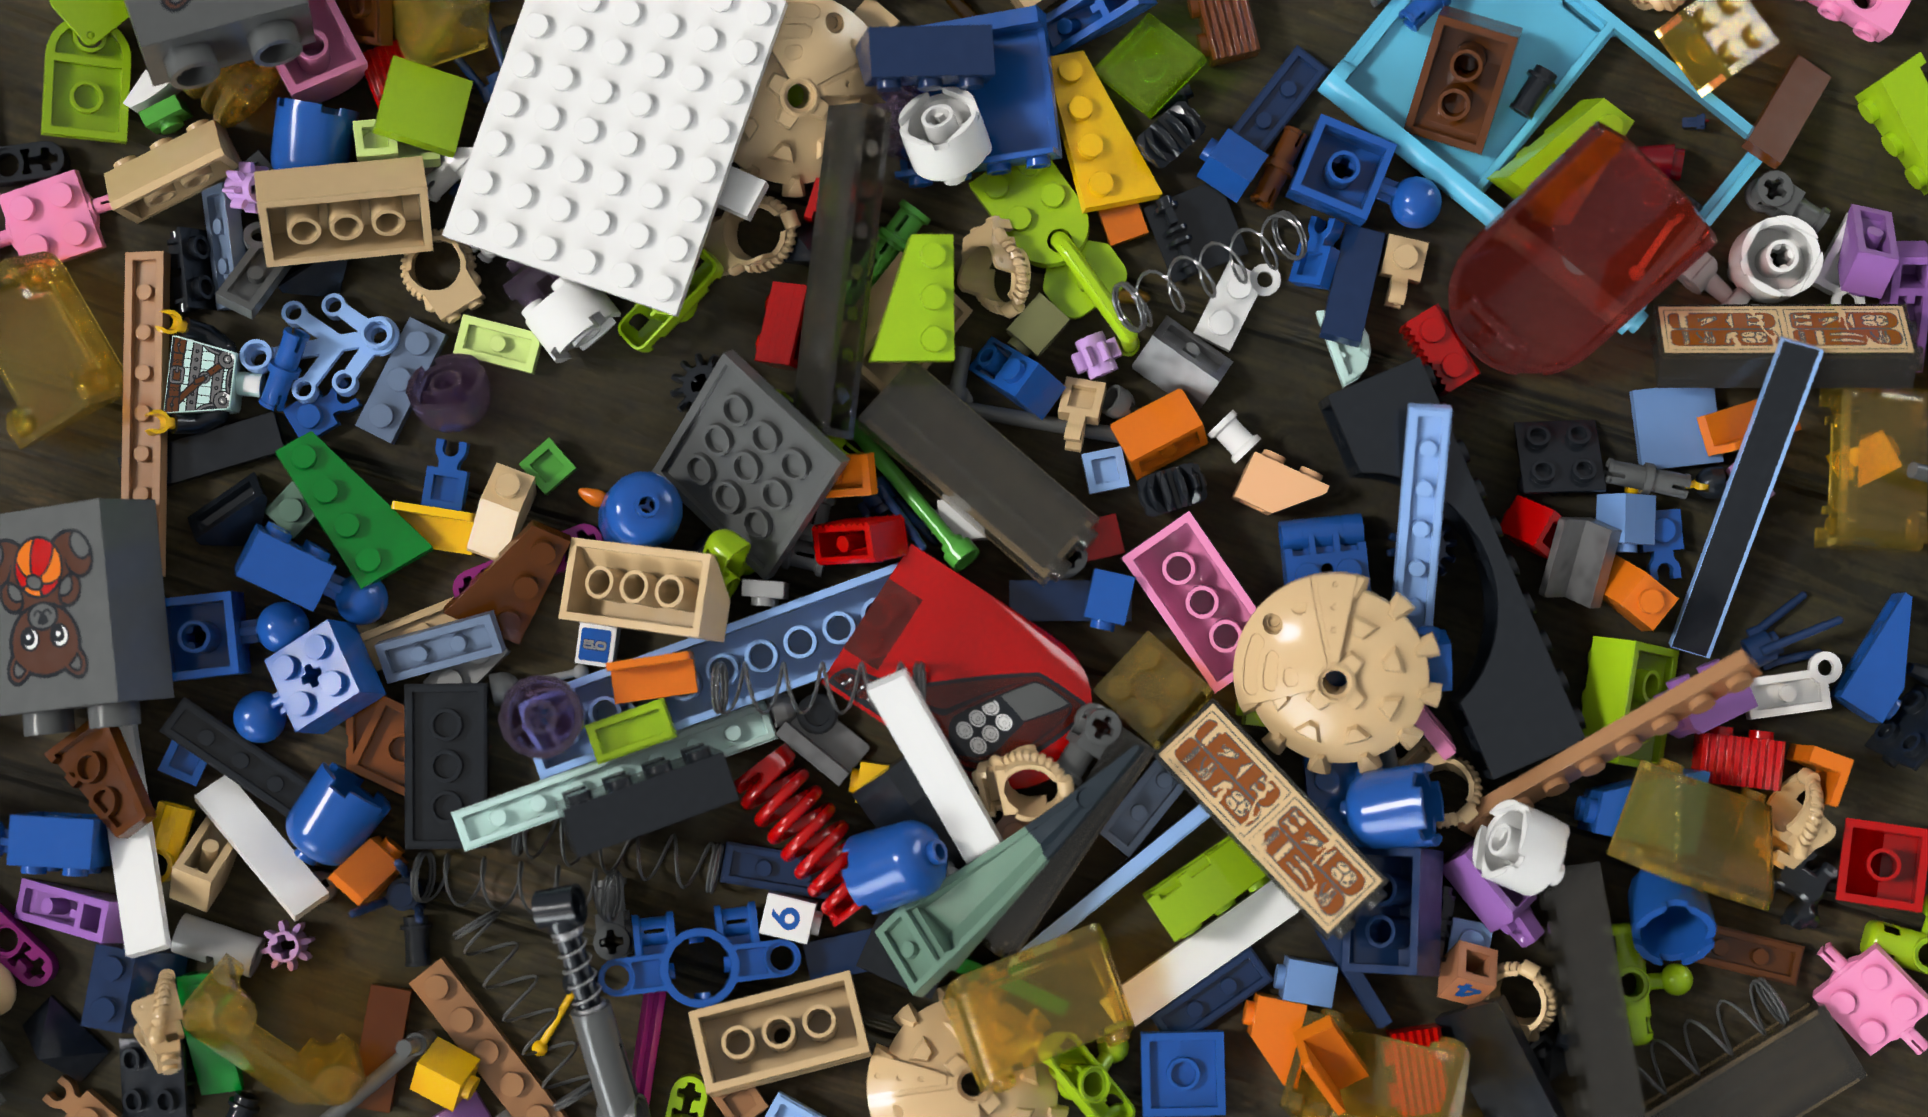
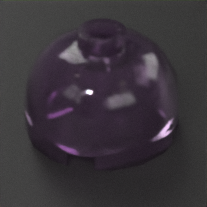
M462 353L447 354L435 358L434 360L437 365L430 367L426 371L423 365L418 368L408 380L406 394L416 416L422 423L437 432L454 433L471 428L483 419L489 410L492 389L483 365L481 366L478 363L477 358Z
M534 675L521 679L507 691L503 698L504 701L501 705L498 721L503 738L513 750L520 754L538 759H548L563 754L577 742L583 730L585 711L580 696L569 683L555 676ZM549 709L546 714H541L543 710ZM541 718H546L548 724L544 723Z

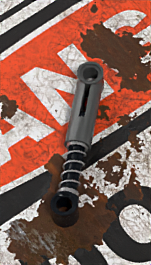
M574 883L535 891L531 902L533 919L537 928L551 935V938L554 939L553 943L558 944L560 955L557 958L563 960L565 970L562 974L568 976L570 986L567 989L572 990L575 999L572 1005L577 1006L571 1010L570 1016L598 1104L596 1117H651L646 1097L638 1093L611 1001L599 995L602 986L595 982L594 977L597 971L590 965L592 955L585 949L587 939L581 936L584 929L583 924H585L588 915L587 900L582 887Z

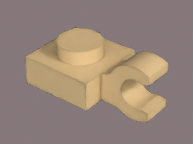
M1393 234L1387 236L1378 276L1390 278L1384 306L1400 309L1401 305H1404L1408 283L1416 285L1420 283L1429 245L1428 242Z
M1066 376L1064 384L1066 389L1061 396L1058 419L1068 421L1064 433V440H1066L1065 450L1081 453L1086 424L1099 425L1107 387L1104 382Z

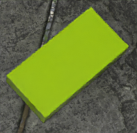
M665 698L585 725L598 765L678 737Z

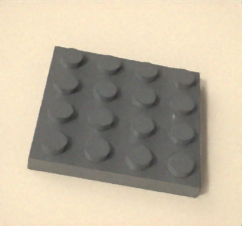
M734 350L724 352L652 472L666 477L677 488L682 502L713 532L719 529L732 530L749 542L751 548L745 563L766 581L775 576L850 459Z

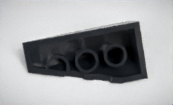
M904 755L862 787L851 793L876 828L906 820H916L929 825L937 833L947 849L948 867L946 877L967 865Z

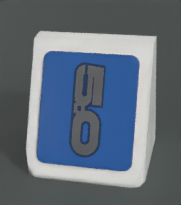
M580 623L575 663L606 667V663L617 661L621 628Z

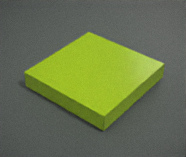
M394 55L390 63L372 133L453 158L456 153L473 81Z

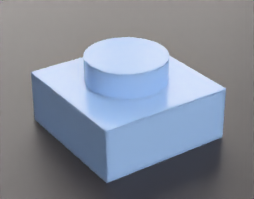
M1121 446L1081 454L1089 495L1130 486Z
M1452 917L1447 952L1459 940L1490 948L1493 932L1490 933L1481 921Z

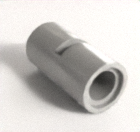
M185 913L174 932L171 952L206 964L213 960L215 967L251 978L262 959L263 953H261V950L265 948L266 940Z

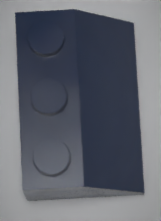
M992 25L868 27L856 45V56L864 85L877 86L878 92L902 90V85H918L919 91H937L943 89V84H959L960 90H977L983 88L984 83H988L995 75Z
M1350 846L1383 882L1344 917L1342 971L1440 977L1443 851L1422 848L1370 849L1367 847Z

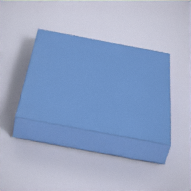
M1713 381L1629 392L1639 465L1643 466L1645 462L1656 465L1657 469H1670L1724 462L1723 453L1713 456L1707 455L1696 418L1717 411Z

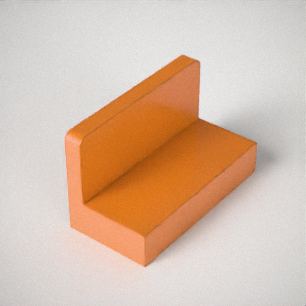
M1177 389L1110 425L1115 438L1125 453L1129 468L1136 480L1208 444L1204 425L1182 389Z
M1758 398L1696 417L1708 456L1740 449ZM1800 421L1797 423L1795 431L1802 429Z
M694 651L606 663L607 671H611L615 704L699 692Z
M1790 744L1785 759L1814 769L1821 778L1820 784L1824 796L1823 804L1825 806L1837 807L1854 760L1817 746Z
M1329 1014L1294 1031L1293 1035L1304 1070L1339 1116L1346 1112L1340 1090L1368 1077L1369 1074L1365 1063Z

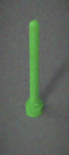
M847 419L844 424L847 433L864 453L874 452L875 466L943 545V558L955 572L968 567L979 555L980 550L969 537L963 538L961 534L955 535L858 419Z

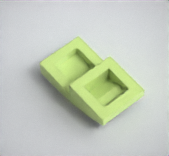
M376 119L352 121L357 161L422 156L424 168L441 166L440 154L372 133Z

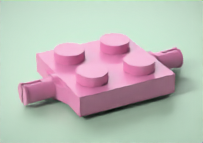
M75 169L1 194L0 205L5 216L6 229L0 231V249L12 245L19 254L25 273L31 274L106 248L100 230L99 214L112 210L108 203V194L93 199L86 191L79 171Z
M1831 942L1826 943L1825 947L1822 946L1817 954L1833 969V972L1829 979L1813 990L1812 997L1870 1056L1890 1041L1898 1040L1899 1038H1902L1916 1055L1922 1054V1049L1923 1051L1927 1050L1928 1041L1914 1026L1917 1021L1928 1014V994L1877 942L1863 953L1848 959Z

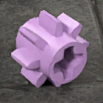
M241 161L238 165L239 171L227 170L225 172L227 178L222 192L226 193L227 197L232 200L230 203L231 208L244 209L245 213H258L254 171L269 170V168L266 166H255L253 162Z
M1099 331L1075 342L1078 352L1072 354L1071 359L1078 375L1087 371L1090 380H1094L1119 369L1115 359L1122 357L1123 354L1116 337L1106 340L1103 331Z
M287 919L279 921L278 924L280 932L275 930L264 932L266 938L270 940L268 947L263 948L261 953H269L274 959L271 964L273 969L287 962V968L289 971L298 969V957L305 961L313 957L306 950L308 944L316 939L312 936L307 937L303 932L305 928L304 922L298 923L294 928H290ZM294 940L295 948L283 950L281 942Z

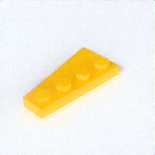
M1084 50L1051 56L1058 124L1082 214L1159 199L1163 194Z

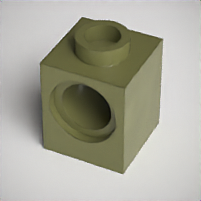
M1039 292L1007 328V334L1011 337L1007 343L1028 357L1030 354L1037 360L1069 325L1070 318Z

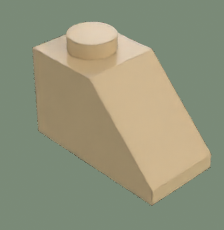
M496 463L480 498L467 551L494 561L499 556V552L520 533L537 495L535 476Z
M207 816L173 865L169 898L204 912H208L226 884L238 854Z

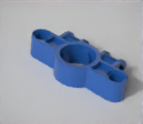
M748 901L747 906L723 909L720 905H714L715 931L707 928H694L686 930L677 936L675 935L672 910L666 911L663 916L639 918L636 914L631 915L635 956L607 961L598 972V982L602 986L601 989L610 996L619 997L667 991L671 997L684 1005L703 1008L715 1005L725 999L735 987L736 982L791 975L798 969L801 963V954L795 943L789 940L778 939L760 942L755 901ZM745 919V923H726L729 920ZM661 928L664 930L659 933L644 934L645 930ZM704 937H708L719 943L727 953V956L723 957L724 973L729 972V977L723 988L715 995L711 996L710 992L694 993V999L679 993L672 984L671 979H676L674 963H669V959L674 949L684 940L688 939L689 944L705 942ZM778 946H784L792 953V963L784 970L774 968L770 961L772 950ZM614 965L624 967L629 975L628 983L619 990L609 988L604 981L606 970Z

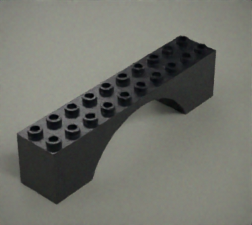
M1420 357L1332 393L1318 403L1349 478H1368L1401 487L1408 403L1447 405L1445 401L1439 403L1433 387L1437 386L1435 374L1428 363L1422 364ZM1453 416L1451 420V425L1454 424ZM1451 430L1443 516L1456 529L1473 558L1482 589L1483 626L1480 643L1470 670L1459 688L1447 700V704L1474 767L1479 773V777L1496 779L1585 739L1582 730L1586 729L1587 726L1581 711L1577 706H1571L1565 693L1570 690V686L1561 668L1555 669L1549 654L1553 652V647L1547 633L1543 629L1538 630L1532 617L1537 614L1534 602L1527 591L1522 593L1516 580V577L1520 576L1518 565L1511 553L1505 555L1499 539L1503 538L1501 526L1494 515H1488L1482 502L1487 500L1485 489L1478 477L1472 479L1466 463L1470 462L1468 450L1461 439H1455Z

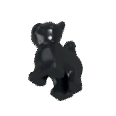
M1814 852L1794 870L1787 866L1783 870L1772 865L1760 895L1755 898V904L1759 908L1767 907L1774 900L1776 891L1780 889L1794 897V900L1787 905L1780 919V924H1788L1797 930L1815 929L1821 921L1818 913V903L1824 897L1830 881L1838 878L1839 870L1827 862H1818L1811 871L1806 863L1813 861L1818 856Z

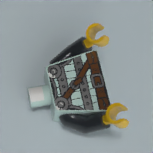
M162 309L159 311L169 314L173 319V324L169 329L155 326L156 330L164 334L179 332L180 336L172 337L164 411L156 409L144 415L145 417H157L161 423L159 430L147 429L145 430L146 434L157 436L168 429L173 434H203L225 423L229 418V414L239 413L242 396L257 398L262 396L266 384L265 374L245 372L246 368L240 362L234 341L213 325L188 317L182 320L181 315L174 310Z

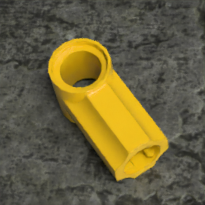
M163 800L158 802L156 808L157 818L152 823L157 854L162 855L168 864L167 871L161 876V882L165 883L171 881L172 867L185 849L196 810L189 806Z

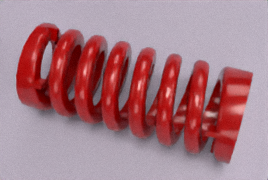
M785 743L734 781L736 791L740 794L747 790L740 800V804L744 809L750 810L765 803L754 817V823L758 827H765L782 818L767 835V840L770 844H779L797 834L780 853L784 862H791L811 851L794 869V875L797 879H806L825 868L807 888V892L811 897H818L842 883L821 905V911L830 918L832 925L836 927L863 907L858 906L854 902L842 876V870L848 868V852H843V846L846 841L833 848L846 835L849 830V824L845 820H839L819 831L836 812V807L830 802L802 816L822 796L823 790L818 785L810 786L787 800L809 778V772L806 768H799L773 783L784 771L794 765L795 753Z

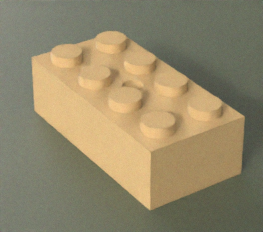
M422 156L254 171L256 201L267 268L434 251L427 182Z
M850 970L688 1012L706 1093L711 1098L871 1057L868 1037ZM779 1029H786L790 1033L789 1039L785 1043L778 1044L774 1038L775 1033Z

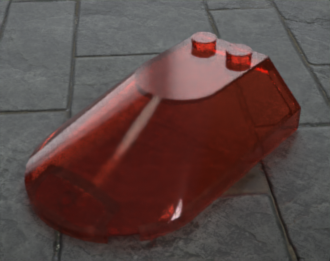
M1597 120L1465 247L1454 266L1450 278L1448 292L1450 319L1464 346L1476 358L1488 366L1512 375H1518V373H1543L1544 376L1555 374L1575 366L1591 355L1717 243L1716 234L1686 194L1626 136Z

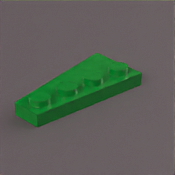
M312 431L275 451L281 464L361 589L380 582L433 551V546L394 509H391V506Z

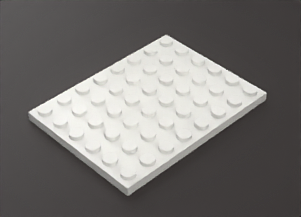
M525 0L442 236L679 317L788 6L787 1Z

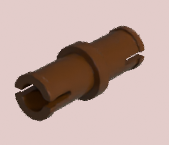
M1285 126L1272 156H1268L1263 164L1265 170L1250 196L1252 202L1258 200L1256 203L1258 206L1269 210L1274 208L1286 180L1292 179L1295 173L1293 166L1305 142L1308 140L1307 134L1302 133L1301 130L1295 127Z

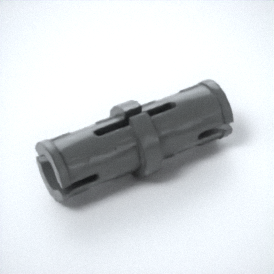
M1608 458L1605 465L1609 467V470H1604L1606 484L1610 483L1638 489V493L1643 495H1649L1650 492L1678 497L1683 500L1688 496L1689 491L1685 490V487L1690 488L1691 474L1657 469L1653 463L1645 462L1642 466L1614 460L1613 458Z

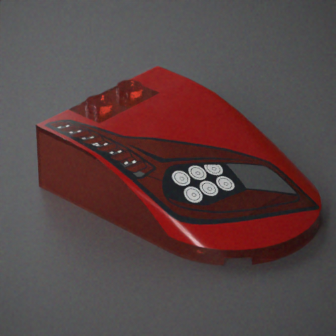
M913 544L909 546L907 556L902 557L827 672L831 690L850 701L860 661H863L865 664L869 683L895 673L899 661L904 663L912 678L914 663L916 661H923L926 670V704L966 775L971 780L972 772L976 771L979 762L989 760L994 754L1003 757L1005 754H1010L1011 751L1023 745H1036L1039 754L1044 753L1047 758L1050 756L1053 758V762H1057L1069 743V740L1065 738L1074 725V717L1077 710L1082 705L1093 703L1089 678L1082 664L1070 649L1054 636ZM861 669L856 695L852 704L886 725L882 716L873 709L870 703ZM823 678V680L821 681V683H822L823 685H825V680H824V678ZM1023 769L1007 778L1010 786L1015 790L1042 785L1051 780L1045 773L1034 769Z

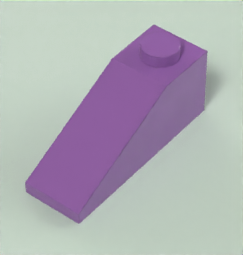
M1897 241L1900 260L1882 298L1879 299V306H1903L1914 353H1879V370L1881 373L1923 372L1928 333V244L1926 241Z
M22 878L14 918L99 943H124L117 895L31 878Z

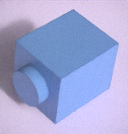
M1632 493L1597 494L1596 520L1622 530L1616 550L1617 553H1637L1638 545H1655L1656 496Z
M1285 955L1284 963H1277L1273 988L1279 989L1278 996L1282 1000L1332 1008L1338 967L1330 962Z

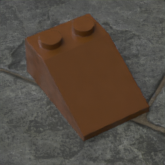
M1443 6L1435 24L1404 129L1410 134L1481 155L1523 28L1453 7Z

